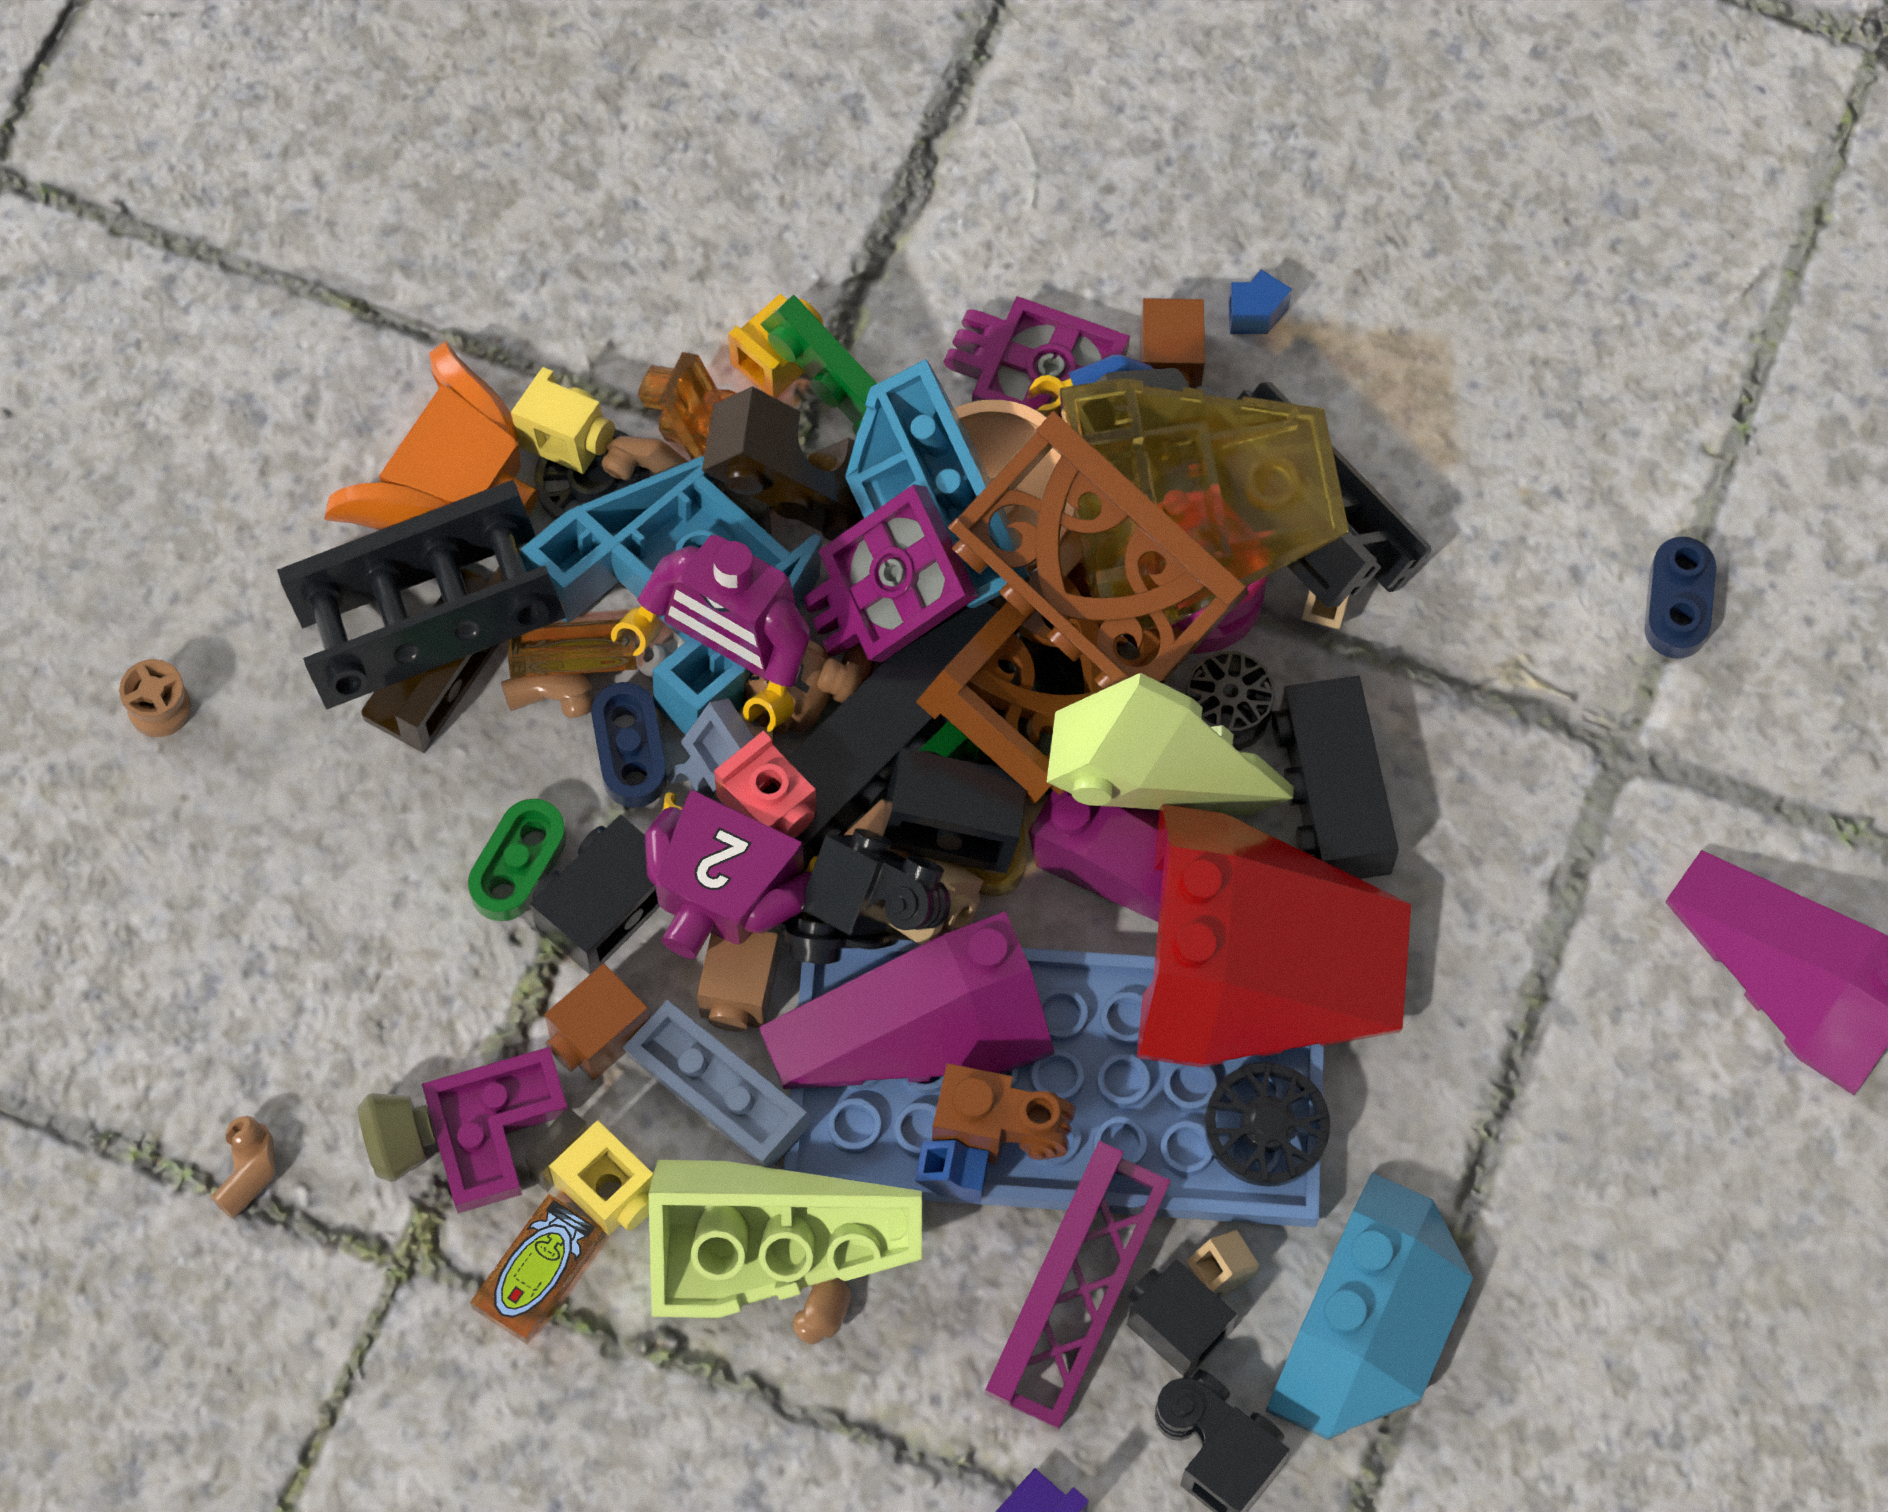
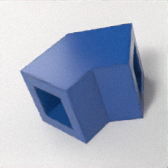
M1262 269L1251 282H1231L1228 301L1230 334H1268L1289 308L1292 288Z
M957 1140L922 1142L915 1182L942 1197L981 1203L989 1151L967 1147Z

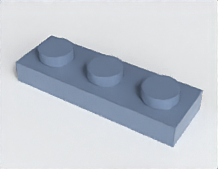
M666 1000L623 1046L630 1059L762 1167L772 1168L813 1123L806 1110L669 1000Z

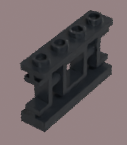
M1271 382L1260 383L1253 393L1250 390H1243L1231 407L1209 386L1196 387L1160 433L1327 609L1340 606L1350 593L1358 595L1373 577L1388 592L1400 590L1431 553L1432 549L1429 543Z

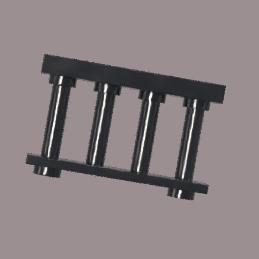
M514 479L277 569L281 585L302 629L317 623L324 650L304 657L303 660L326 710L566 618L546 565L529 572L525 565L519 546L528 543L536 535ZM495 555L504 581L468 595L460 568ZM436 578L444 604L408 617L400 591ZM377 601L385 627L348 640L341 614Z

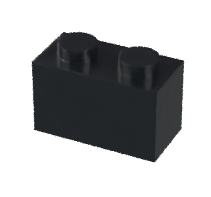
M901 747L889 782L881 835L892 842L891 850L1006 874L1021 836L1026 790L998 765H981L944 757L933 751H916Z
M621 814L607 828L601 825L592 830L579 846L578 856L562 872L554 870L538 884L532 895L533 901L530 903L535 928L589 975L605 963L660 908L656 887L647 877L645 834Z

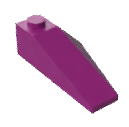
M1052 791L1028 831L1036 867L1158 922L1163 871L1154 870L1160 810L1086 805L1076 801L1072 794L1064 791L1060 796L1055 791Z
M1701 850L1665 903L1714 961L1722 962L1746 990L1744 996L1757 1011L1762 1009L1786 1037L1783 1042L1796 1058L1852 1095H1855L1888 1046V936Z
M1006 911L945 933L759 1027V1032L783 1089L863 1085L866 1080L908 1078V1082L930 1081V1077L944 1076L947 1063L1004 1074L1054 1055V1047L1033 974Z

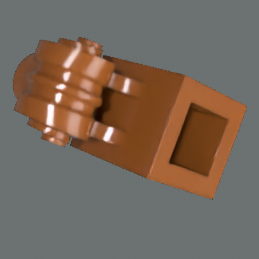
M947 1063L932 1126V1141L957 1140L967 1147L989 1151L988 1163L994 1165L998 1164L1002 1143L1006 1142L1020 1143V1149L1028 1153V1157L1035 1160L1065 1156L1068 1150L1069 1140L1067 1136L1072 1131L1069 1124L1074 1120L1076 1108L1073 1104L1058 1097L1053 1092H1029L1012 1088V1076Z

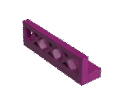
M1100 1140L984 1394L1058 1430L1171 1180L1123 1159L1124 1151ZM1115 1173L1152 1189L1142 1213L1114 1223L1105 1199V1194ZM1100 1208L1106 1226L1089 1232ZM1136 1225L1124 1249L1118 1231ZM1110 1234L1119 1258V1264L1114 1275L1086 1284L1077 1260L1083 1244ZM1072 1269L1078 1288L1060 1294ZM1108 1286L1096 1311L1090 1293ZM1082 1296L1092 1322L1086 1337L1058 1346L1049 1322L1050 1315L1055 1305ZM1044 1331L1050 1350L1032 1356ZM1080 1348L1068 1373L1062 1354ZM1054 1358L1064 1384L1053 1410L1015 1393L1027 1367Z

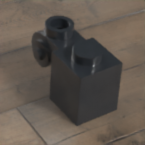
M856 828L853 835L825 836L804 892L805 904L802 910L848 935L883 934L888 922L901 930L937 928L949 916L951 900L946 886L941 882L944 869L940 865L918 856L909 855L907 858H904L890 851L892 842L888 838L870 830Z
M1198 1369L1192 1378H1178L1170 1381L1162 1388L1157 1399L1154 1418L1157 1428L1165 1437L1171 1440L1182 1441L1189 1439L1195 1434L1202 1445L1201 1450L1185 1468L1180 1486L1213 1512H1248L1285 1465L1290 1449L1282 1443L1285 1439L1284 1434L1263 1415L1252 1412L1250 1416H1247L1236 1406L1233 1408L1227 1404L1226 1401L1230 1397L1228 1389L1217 1378L1202 1369Z

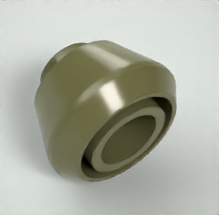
M370 1093L358 1106L364 1143L376 1177L389 1182L397 1181L427 1159L425 1146L435 1144L436 1138L426 1105L414 1108L410 1096Z

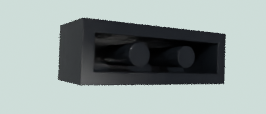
M1360 675L1285 686L1280 710L1272 711V729L1277 748L1287 747L1291 768L1284 769V779L1294 786L1293 799L1288 800L1290 806L1299 805L1303 826H1298L1296 829L1298 849L1359 879L1391 875L1399 848Z

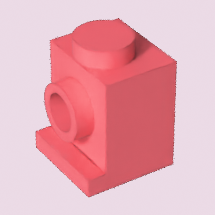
M764 730L714 770L717 797L727 807L792 838L800 835L815 817L814 812L817 810L816 789L773 746L772 739ZM772 782L779 788L777 792L772 794L761 792Z

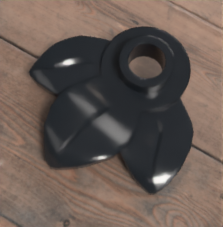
M806 911L775 926V928L784 932V940L790 943L789 956L795 960L813 964L839 962L842 957V948L845 947L868 950L881 949L897 944L899 939L896 934L885 931L883 934L848 935Z

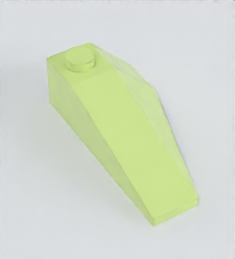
M1142 673L1136 674L1055 712L1047 783L1071 793L1072 797L1080 803L1093 806L1160 810L1161 805L1166 804L1231 815L1251 816L1293 799L1294 786L1257 754L1236 750L1233 747L1234 734L1225 726L1210 727L1202 720L1203 707L1195 700Z
M657 1160L649 1189L652 1317L721 1318L741 1312L743 1305L774 1296H778L779 1300L800 1295L802 1288L836 1278L849 1281L921 1260L922 1191L729 1161Z

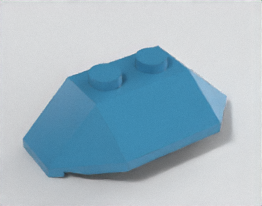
M924 359L870 387L865 403L867 409L857 432L845 478L864 518L913 484L927 487L955 545L960 538L948 526L965 511L988 486L991 480L966 428L927 359ZM1001 508L991 518L989 527L990 537L998 548L1013 552L1020 547V543L1014 529L1006 528L1011 523L1004 508ZM961 558L979 596L967 604V607L975 608L1001 595L999 591L1007 582L989 565L979 574ZM1027 566L1012 568L1026 582L1031 580Z
M1371 1173L1302 1323L1265 1412L1329 1440L1346 1433L1347 1430L1375 1421L1421 1401L1473 1280V1276L1433 1199L1375 1173Z

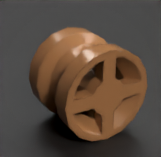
M157 659L144 660L129 668L122 677L119 688L121 701L127 710L130 722L139 732L149 737H164L174 734L185 725L190 717L192 705L189 694L184 687L181 674L172 664ZM153 703L155 707H149L148 705Z

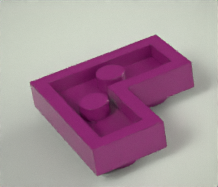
M550 1047L422 1083L458 1214L522 1195L506 1133L569 1115Z

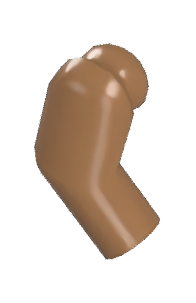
M619 436L606 446L609 452L602 460V467L606 473L614 478L628 480L632 477L636 466L650 469L653 473L659 474L688 461L660 439Z
M855 644L844 652L842 663L833 658L824 660L817 680L818 688L824 693L833 694L832 700L842 704L871 676L874 661L868 660L862 645Z
M547 670L551 674H539L531 671L501 681L502 690L510 711L546 699L560 701L563 714L570 719L591 712L594 698L590 694V690L593 689V686L584 675L570 671Z
M250 1116L238 1117L229 1124L225 1136L226 1142L232 1145L234 1172L210 1196V1199L232 1219H235L271 1182L276 1170L273 1137L265 1125L258 1123L254 1117Z
M836 1278L811 1286L812 1290L806 1300L805 1309L798 1311L793 1318L794 1331L803 1342L812 1345L817 1344L824 1337H833L841 1329L852 1299L847 1281Z

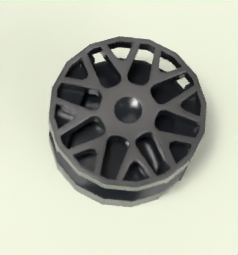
M1239 651L1217 652L1202 659L1192 669L1186 685V695L1203 707L1202 720L1210 727L1223 725L1233 733V747L1239 751L1254 745L1265 734L1271 719L1272 706L1275 700L1274 681L1267 668L1256 658ZM1199 670L1202 671L1198 677H1194ZM1266 681L1270 686V690L1264 684Z

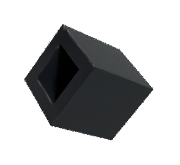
M1177 1259L1162 1274L1156 1268L1151 1269L1128 1295V1299L1133 1302V1305L1130 1307L1127 1326L1184 1378H1189L1231 1334L1237 1316L1234 1310Z

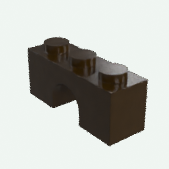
M753 386L713 404L702 466L703 472L724 482L729 490L738 494L750 495L773 507L778 515L788 519L799 520L822 532L823 537L829 541H833L864 519L845 478L855 440L849 437L809 454L807 460L798 440L801 412Z

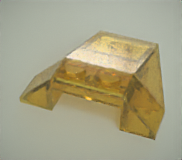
M1128 378L1060 388L1062 419L1245 587L1343 537L1349 531L1323 408L1243 396L1242 400L1205 395L1203 394L1204 390L1183 387V390L1179 391L1143 385L1144 381ZM1091 493L1082 496L1079 502L1081 511L1074 508L1075 517L1081 520L1095 519L1102 509L1099 497ZM1127 518L1116 528L1103 533H1079L1089 591L1092 598H1116L1135 595L1125 571L1126 548L1131 536L1138 528L1130 518ZM1155 552L1145 554L1139 561L1140 575L1148 590L1159 587L1152 580L1149 573L1160 574L1166 567L1165 558ZM1205 588L1194 597L1163 612L1170 624L1173 625L1206 608L1216 597ZM1150 615L1136 618L1143 631L1157 628Z

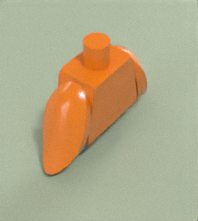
M447 340L429 352L431 371L439 389L379 474L380 482L356 484L339 489L331 494L328 498L324 520L352 523L382 530L513 479L528 516L530 515L537 502L539 491L515 478L521 465L518 434L514 427L511 412L501 397L456 355Z

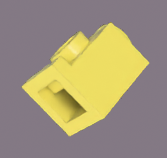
M545 367L541 368L511 411L521 449L573 469L581 474L585 473L596 455H602L606 452V446L612 441L615 432L614 422L603 417L599 401L580 388L572 387L568 389L556 384L554 372Z
M598 1120L549 1165L554 1186L563 1195L566 1194L608 1236L620 1225L627 1231H631L648 1217L649 1189L653 1173ZM607 1182H616L622 1186L609 1199H604L598 1195L599 1188Z

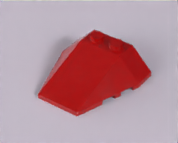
M1166 804L1161 805L1154 870L1163 871L1153 981L1142 994L1137 1058L1202 1068L1222 1064L1225 1060L1259 1054L1261 1057L1281 1054L1287 1049L1315 1044L1326 1046L1399 1033L1403 1029L1411 918L1410 903L1228 814Z

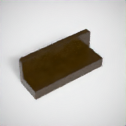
M499 567L489 581L467 569H460L468 595L504 581ZM442 595L433 608L444 604ZM499 644L374 691L361 710L363 720L418 751L425 753Z

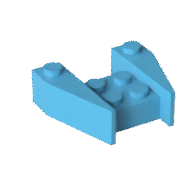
M703 455L567 510L523 546L521 554L528 572L546 565L566 618L562 619V621L568 625L618 582L623 584L638 598L659 561L665 555L687 546H695L700 549L710 535H719L728 541L743 543L750 549L752 555L784 572L791 581L796 608L800 611L804 604L803 598L811 592L820 576L821 556L818 551L822 546V538L814 533L793 552L789 553L725 495L727 487L724 482L702 471ZM657 615L664 622L665 615ZM664 622L685 643L653 669V700L655 707L685 735L709 702L729 698L738 712L747 701L744 694L745 684L752 672Z

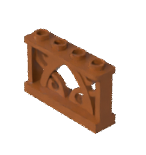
M1053 411L1036 429L1037 432L965 511L948 526L960 538L952 549L977 573L981 574L989 565L1007 583L999 593L1026 618L1036 609L1053 624L1054 627L1046 636L1072 661L1075 662L1083 653L1102 670L1094 679L1101 688L1106 689L1139 673L1164 684L1249 592L1237 578ZM1052 448L1061 455L1047 483L1042 500L1026 492L1014 490ZM1085 494H1095L1099 497L1102 504L1100 514L1093 520H1081L1064 513L1066 502L1076 510L1081 511L1079 502ZM1013 505L1024 506L1039 513L1037 527L1025 521L1009 524L1006 528L1016 529L1021 533L1022 544L1013 552L998 548L991 540L989 533L991 518L1001 508ZM1127 518H1130L1138 528L1131 536L1126 548L1125 571L1135 595L1116 598H1092L1067 594L1060 564L1061 526L1076 533L1098 534L1116 528ZM1155 552L1165 558L1166 567L1160 574L1149 573L1152 580L1159 587L1148 590L1140 575L1139 561L1145 554ZM1037 560L1039 581L1044 598L1012 568L1026 567ZM1206 588L1216 598L1175 640L1172 626L1163 611L1183 603ZM1150 615L1160 633L1158 655L1150 664L1141 667H1132L1122 663L1114 651L1116 639L1121 635L1129 634L1136 639L1139 650L1143 642L1144 633L1142 626L1136 618ZM1065 617L1103 622L1097 635V647Z
M1072 532L1060 544V564L1067 594L1092 598H1116L1133 595L1088 554L1093 546L1080 534ZM1037 569L1030 576L1031 580L1027 581V583L1044 598ZM1007 601L942 670L916 703L934 719L940 713L1027 790L1026 798L1032 804H1035L1049 788L1059 796L1065 791L1047 783L1050 754L1044 755L1034 746L1040 740L1039 733L1046 732L1052 736L1056 711L1104 690L1094 681L1095 677L1102 670L1083 653L1080 656L1084 678V694L1054 695L1032 691L1035 678L1034 664L1028 649L1015 632H1019L1022 636L1037 644L1048 647L1057 646L1046 636L1052 629L1044 623L1040 612L1035 609L1026 618ZM1150 615L1136 618L1142 626L1144 633L1137 659L1126 660L1118 654L1116 646H1123L1127 641L1138 649L1136 639L1133 636L1124 634L1116 639L1114 651L1122 663L1132 667H1141L1150 664L1158 655L1160 633ZM1065 617L1097 647V635L1103 622ZM1177 625L1174 626L1173 632L1175 640H1177L1183 631ZM998 660H1006L1016 667L1018 672L1017 686L1010 683L1014 678L1015 672L1008 674L1002 671L998 665ZM990 706L1004 711L1003 718ZM1019 717L1029 719L1027 733L1034 745L1019 733Z

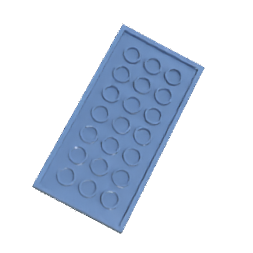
M898 939L897 944L881 949L842 948L841 960L836 963L813 964L802 962L798 1007L921 945L913 940ZM1022 948L1033 974L1054 1047V1055L1014 1069L1003 1075L1013 1077L1012 1088L1029 1092H1053L1058 1097L1073 1104L1076 1112L1074 1120L1069 1124L1072 1131L1067 1136L1069 1145L1065 1156L1035 1160L1028 1157V1153L1020 1149V1143H1002L998 1164L988 1163L981 1203L942 1197L915 1182L922 1142L932 1141V1126L944 1076L930 1077V1081L908 1082V1078L866 1080L863 1085L791 1089L790 1098L808 1112L813 1123L785 1152L784 1170L919 1190L922 1191V1200L1067 1210L1100 1140L1124 1151L1123 1159L1171 1180L1157 1210L1156 1217L1316 1227L1319 1220L1321 1158L1310 1172L1294 1182L1272 1187L1246 1183L1227 1172L1213 1156L1205 1136L1204 1118L1209 1099L1216 1086L1228 1074L1249 1064L1276 1063L1295 1069L1306 1076L1323 1096L1324 1046L1315 1044L1287 1049L1281 1054L1261 1057L1259 1054L1225 1060L1222 1064L1202 1068L1137 1058L1142 994L1153 981L1155 957ZM1263 1076L1255 1077L1258 1082L1263 1081ZM1269 1076L1267 1096H1274L1283 1100L1287 1094L1290 1082ZM1247 1079L1231 1088L1236 1096L1247 1105L1255 1098H1258ZM1294 1087L1296 1093L1301 1092L1298 1087ZM1226 1095L1220 1100V1102L1231 1103ZM1308 1097L1289 1106L1295 1119H1302L1316 1114ZM1217 1110L1216 1128H1240L1242 1114ZM1318 1122L1310 1124L1312 1128L1319 1131ZM1294 1130L1289 1142L1310 1155L1316 1146L1317 1139L1301 1131ZM1219 1137L1222 1146L1230 1140L1229 1137ZM1243 1138L1238 1140L1227 1151L1242 1166L1255 1152L1254 1149L1245 1143ZM1282 1149L1272 1153H1265L1268 1173L1287 1171ZM1294 1156L1292 1157L1294 1167L1303 1162ZM1254 1162L1249 1169L1260 1172L1259 1163ZM1115 1173L1105 1194V1199L1111 1213L1137 1215L1142 1213L1152 1189Z

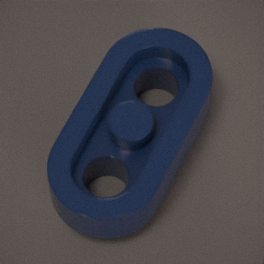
M1675 537L1665 541L1658 548L1650 567L1644 625L1645 636L1655 651L1669 658L1681 659L1697 653L1704 645L1711 628L1716 561L1711 550L1697 539ZM1685 559L1691 562L1695 568L1692 570L1682 569L1675 560ZM1681 614L1689 620L1690 624L1678 625L1672 621L1670 615Z
M629 682L611 684L597 694L591 708L604 787L607 794L616 803L630 808L644 807L653 803L661 796L667 783L666 765L655 705L650 694L637 684ZM623 715H629L636 719L633 725L626 728H621L614 724V721ZM632 772H640L646 776V779L638 785H630L624 781L625 777Z

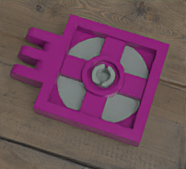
M1016 296L1006 320L978 310H967L961 321L965 329L957 330L952 341L957 349H949L943 363L954 372L978 380L972 393V402L1006 400L1037 410L1045 404L1055 402V400L1048 394H1039L1036 397L1027 398L1030 387L1035 379L1040 376L1050 375L1058 378L1060 381L1070 379L1069 372L1112 355L1125 356L1129 348L1130 335ZM1077 396L1064 400L1059 416L1088 442L1089 439L1070 405V402Z
M911 485L818 551L830 579L803 598V603L809 613L820 611L830 605V608L813 620L814 627L820 635L827 634L840 627V630L823 641V646L828 656L839 655L860 642L869 661L883 662L979 597L960 556L952 549L954 546L953 541L927 487Z

